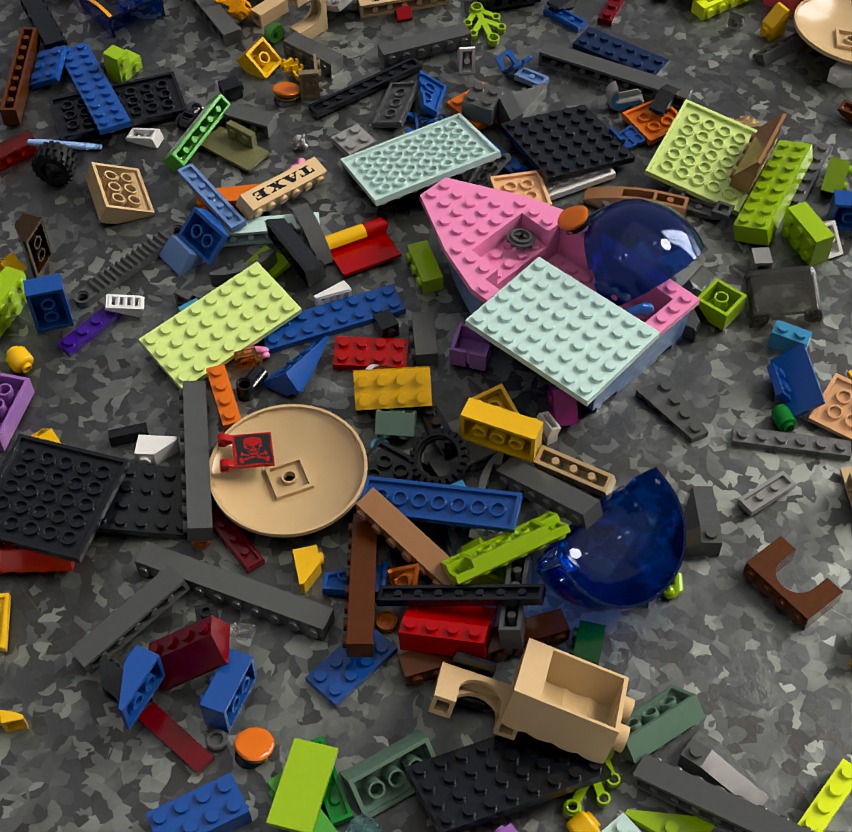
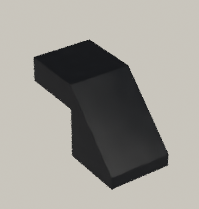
M668 84L664 85L659 89L649 110L664 116L670 111L672 101L680 95L681 89Z

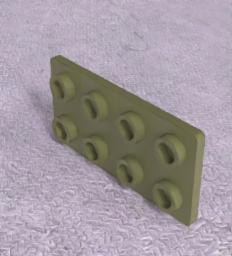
M232 120L226 123L227 129L219 126L200 145L201 148L246 172H250L269 155V151L257 145L255 132Z

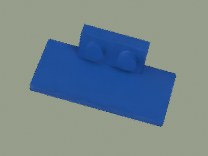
M803 343L773 358L771 364L766 366L776 396L785 406L789 407L795 419L825 404V399L810 357Z

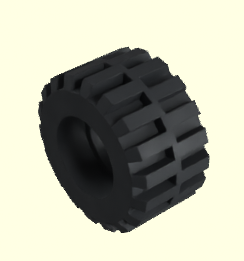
M49 141V143L43 142V144L39 145L31 167H33V172L41 181L53 184L54 186H64V184L67 185L72 181L79 160L76 153L72 152L73 150L68 148L67 145Z

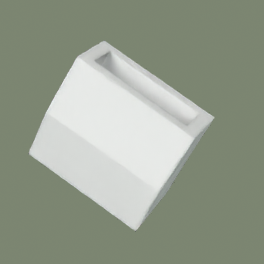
M549 411L539 413L536 419L544 422L542 440L546 445L552 444L557 441L561 427Z

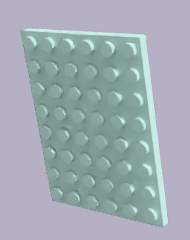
M461 113L341 158V163L372 202L379 206L391 200L400 199L409 193H415L424 187H430L445 177L450 178L457 174L460 175L472 168H478L480 165L493 162L501 157V152Z
M541 257L534 260L465 320L467 327L585 406H588L660 336V332Z

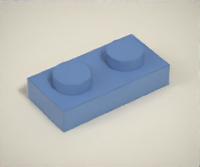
M524 66L514 74V80L528 86L549 83L548 76Z

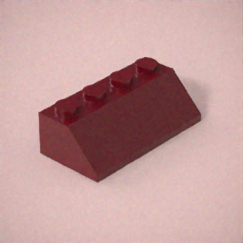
M210 615L149 643L148 650L160 656L166 674L159 685L161 690H170L229 664L230 624Z

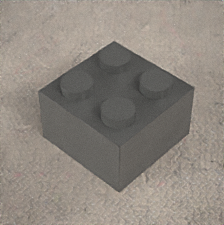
M474 82L462 100V115L466 118L492 125L498 116V98L505 94V90Z

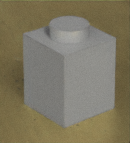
M769 247L751 248L748 261L752 276L770 275L773 261Z

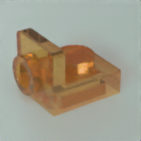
M255 347L233 352L237 369L263 364L262 356L257 354Z

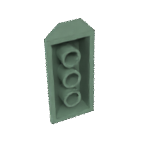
M671 685L633 709L630 719L626 724L630 727L629 737L620 754L633 763L640 762L645 753L650 754L661 749L665 743L680 737L681 733L687 729L697 726L701 720L706 718L697 695Z
M416 730L341 772L340 775L350 797L366 821L414 794L415 790L405 774V767L435 757L436 755L428 736Z

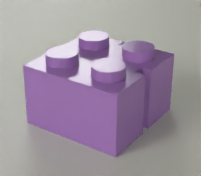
M459 322L449 351V364L462 367L469 365V368L486 371L494 344L467 327L465 323Z

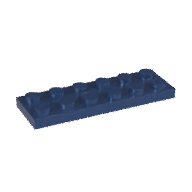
M588 27L573 42V48L581 52L657 76L669 65V60L591 27Z

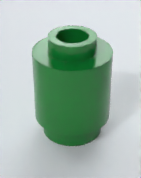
M784 404L776 405L771 411V416L779 431L788 433L793 431L797 421L789 407Z

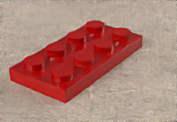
M336 336L333 369L365 370L371 364H383L391 368L407 367L409 339Z

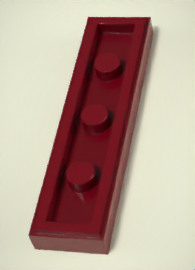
M219 507L212 510L213 531L244 570L249 574L264 565V558L237 525L227 518Z
M153 702L138 717V720L197 775L215 760L212 754L156 703Z

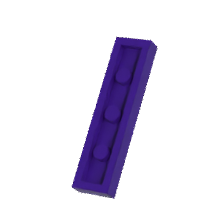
M104 306L57 343L58 349L72 357L124 314L105 310Z

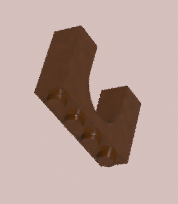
M780 536L746 562L743 574L748 581L753 582L760 589L763 595L768 596L778 609L784 611L796 625L805 630L839 603L843 591L828 578L805 593H796L784 588L778 581L776 573L793 560L796 549Z

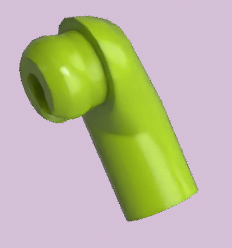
M673 573L672 585L663 587L662 592L665 598L674 599L683 592V577L681 573Z

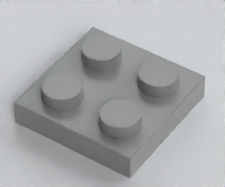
M358 124L331 137V142L346 156L377 145L376 140Z

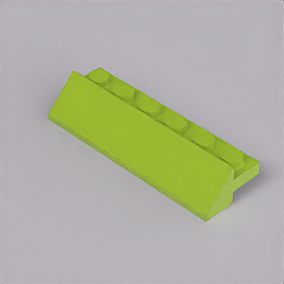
M549 511L517 526L514 533L504 532L440 563L453 585H464L565 538L566 534L571 532L567 523L560 521L557 513Z

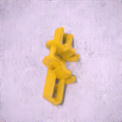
M291 57L287 60L283 59V62L280 64V68L284 70V73H292L297 81H299V74L297 73L299 70H303L304 66L300 64L299 68V60L295 58L294 62V59Z

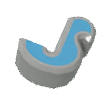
M616 81L611 82L606 88L605 94L609 107L614 111H622L629 106L634 108L644 104V99L639 89L619 92Z

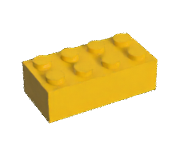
M429 366L353 371L356 411L432 406Z
M469 397L460 414V437L463 440L533 463L542 444L544 422Z

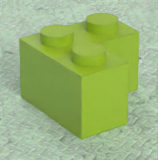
M112 45L102 53L107 76L117 83L128 81L143 68L140 55L130 50H124Z
M831 156L821 191L832 194L834 190L846 191L848 183L845 180L847 176L850 177L852 172L851 161Z

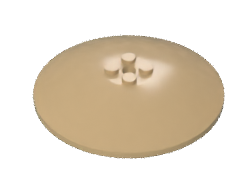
M803 0L797 6L793 16L794 26L799 36L819 53L836 61L852 65V0Z
M283 404L263 408L243 417L225 432V434L229 435L271 432L275 466L234 469L230 472L222 473L220 471V460H234L232 444L226 447H219L217 442L209 461L211 494L219 509L227 518L241 528L269 537L303 536L332 525L348 513L356 504L364 489L368 473L366 450L356 431L346 421L332 412L302 404ZM287 476L294 477L292 481L285 480Z

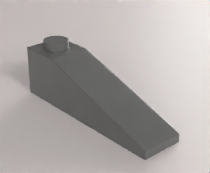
M547 84L533 85L529 89L524 87L517 92L512 90L499 97L497 123L500 125V123L530 117L545 99Z
M692 486L676 537L678 555L719 556L722 533L712 486Z
M701 730L691 738L680 755L677 766L693 776L698 775L712 785H719L734 795H741L757 806H764L769 796L724 746Z

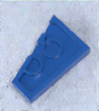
M420 70L417 74L420 106L427 114L435 117L439 111L447 86Z
M382 561L381 565H377L376 596L380 585L387 584L389 561ZM346 569L326 572L324 574L323 594L345 595V585L350 584V581H346Z

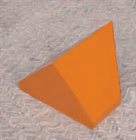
M419 563L387 570L388 583L390 585H420Z

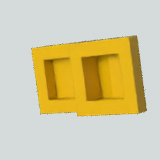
M0 710V726L4 728L6 733L28 729V723L22 714Z

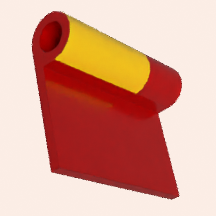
M378 217L325 236L333 261L344 277L402 257L400 251L387 235L386 229H388V224L385 219Z

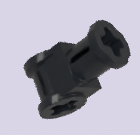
M195 102L189 111L184 110L182 114L176 117L175 126L188 129L204 107Z

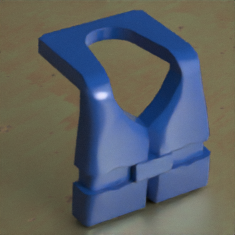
M509 49L496 56L495 60L503 73H510L530 62L532 57L530 55L518 62L513 51ZM503 56H508L514 65L506 69L502 60Z
M632 124L619 133L612 127H609V131L612 132V135L616 136L621 144L625 141L624 146L628 150L646 143V138L641 133H638L637 128Z

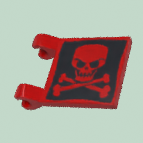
M271 432L239 435L218 434V446L226 447L232 444L234 460H220V471L222 473H227L234 469L275 466Z

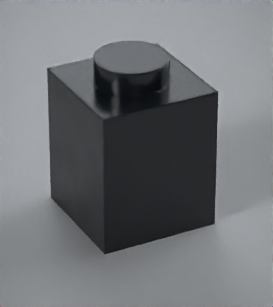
M236 76L218 81L219 94L221 93L229 102L243 97L242 90H244V86Z
M390 309L373 315V327L380 338L399 336V323Z

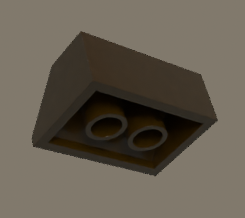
M22 213L14 226L26 262L34 278H38L52 258L53 252L42 217Z

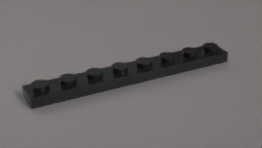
M410 57L309 104L308 110L318 119L382 89L390 83L399 81L422 70V64L415 57Z
M545 584L380 585L375 602L377 606L543 605L546 586Z

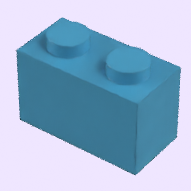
M777 320L772 329L767 347L785 353L803 343L806 349H808L813 332Z

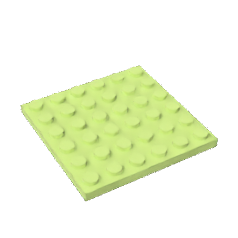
M686 99L644 174L671 187L686 191L687 194L705 202L716 205L718 201L735 205L732 214L738 216L749 193L747 194L729 186L732 180L729 176L733 168L737 169L736 163L739 157L745 155L742 153L746 144H751L749 140L752 133H757L758 130Z

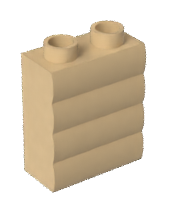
M529 638L516 667L500 722L516 731L526 732L538 740L553 743L565 751L578 753L589 761L604 764L611 749L621 753L626 745L630 733V727L626 724L632 714L635 699L626 696L628 677Z

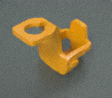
M214 0L228 6L227 12L238 21L242 22L251 16L250 9L252 6L247 0Z

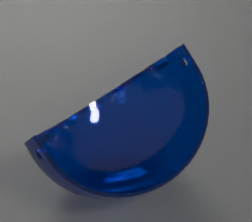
M641 198L620 200L596 210L590 216L591 221L588 225V231L584 234L585 256L588 269H592L595 277L593 281L598 294L617 306L649 292L679 273L693 262L705 247L696 229L682 214L663 203ZM611 295H616L617 300H613Z
M657 467L639 474L625 487L621 485L602 498L600 503L603 516L587 530L571 523L569 525L571 532L567 533L565 538L551 543L544 550L546 555L543 558L541 556L537 560L535 570L545 585L559 598L584 610L620 612L653 601L673 582L685 554L686 522L681 503L674 489Z

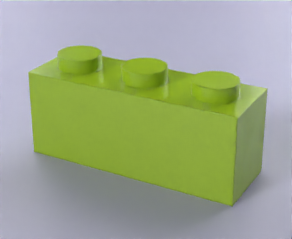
M428 241L408 244L405 258L407 263L411 264L412 275L416 276L417 287L421 288L423 294L442 290L443 275Z

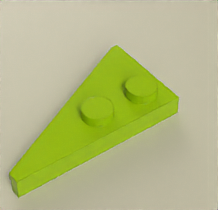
M627 809L625 815L634 824L648 832H712L715 825L696 816Z

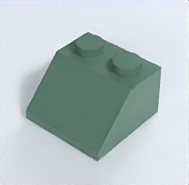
M399 408L378 409L376 411L375 434H379L380 438H391V435L399 436V439L405 440L414 437L418 410Z

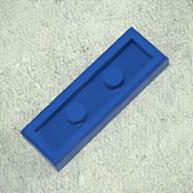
M551 6L543 9L544 15L577 33L588 26V21L566 9L556 10Z

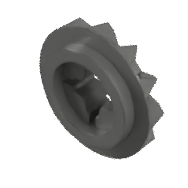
M523 228L511 229L506 237L507 243H510L511 247L524 250L532 248L536 240L535 235L531 231Z

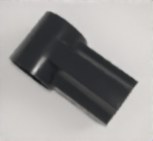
M260 365L254 366L245 377H241L236 381L237 397L240 401L248 402L253 399L254 392L268 377V372L265 371L264 367Z

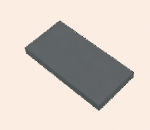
M418 82L390 83L371 123L372 128L403 127L407 114L419 91Z

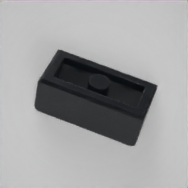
M146 422L108 430L111 447L136 442L138 435H149Z

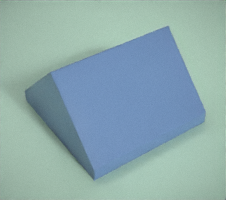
M170 235L159 254V257L178 276L205 262L175 235Z

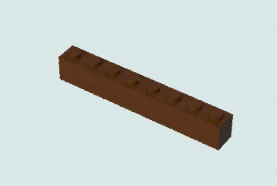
M21 27L0 106L4 125L21 124L30 87L29 83L40 46L37 27Z
M353 514V522H349V534H352V537H348V549H351V553H347V565H350V568L346 569V581H350V584L345 585V597H349V601L344 603V614H348V618H344L343 630L347 631V635H343L342 647L347 648V657H373L378 534L373 531L371 524L367 520L363 521L357 514Z
M559 608L527 617L523 649H501L499 626L494 627L485 660L501 662L511 656H522L529 638L546 645L563 644L566 640H569L570 628L562 609ZM416 651L398 654V663L406 687L411 685L419 686L425 681L436 680L442 662L451 664L453 656Z

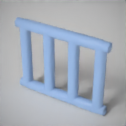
M51 139L27 140V144L32 146H39L43 142L49 143V141H54L76 150L102 149V144Z

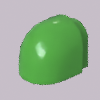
M277 22L270 23L265 29V37L272 43L279 42L285 34L282 24Z

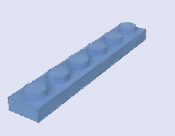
M192 163L177 170L180 178L231 233L247 226L246 220Z

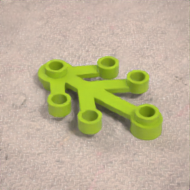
M473 2L469 7L470 14L468 18L463 21L468 29H471L474 18L477 17L478 19L473 29L470 30L471 40L477 39L478 31L482 27L487 35L488 45L496 47L499 44L500 36L497 33H492L489 26L497 28L498 33H505L506 25L499 23L501 15L485 10L480 2Z
M611 749L605 763L612 771L611 778L617 779V782L612 783L607 779L606 784L610 788H617L620 785L621 778L619 774L615 773L611 759L614 756V750ZM602 781L593 784L598 806L607 807L611 800L610 794L604 790ZM590 786L576 790L573 798L565 801L563 815L570 820L576 813L582 810L580 803ZM603 796L606 797L608 801L602 802L599 798ZM575 805L577 809L570 810L568 806Z

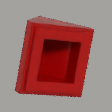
M411 6L395 9L394 13L398 22L413 20Z

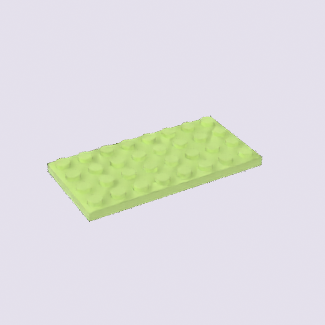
M255 262L139 338V343L179 389H183V381H202L207 377L206 368L227 364L301 314L302 309L258 262Z

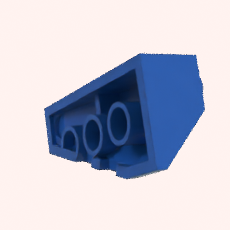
M324 336L315 340L299 353L300 355L289 360L286 363L287 366L281 370L278 369L263 382L264 386L285 396L301 393L304 390L303 387L309 382L329 337Z

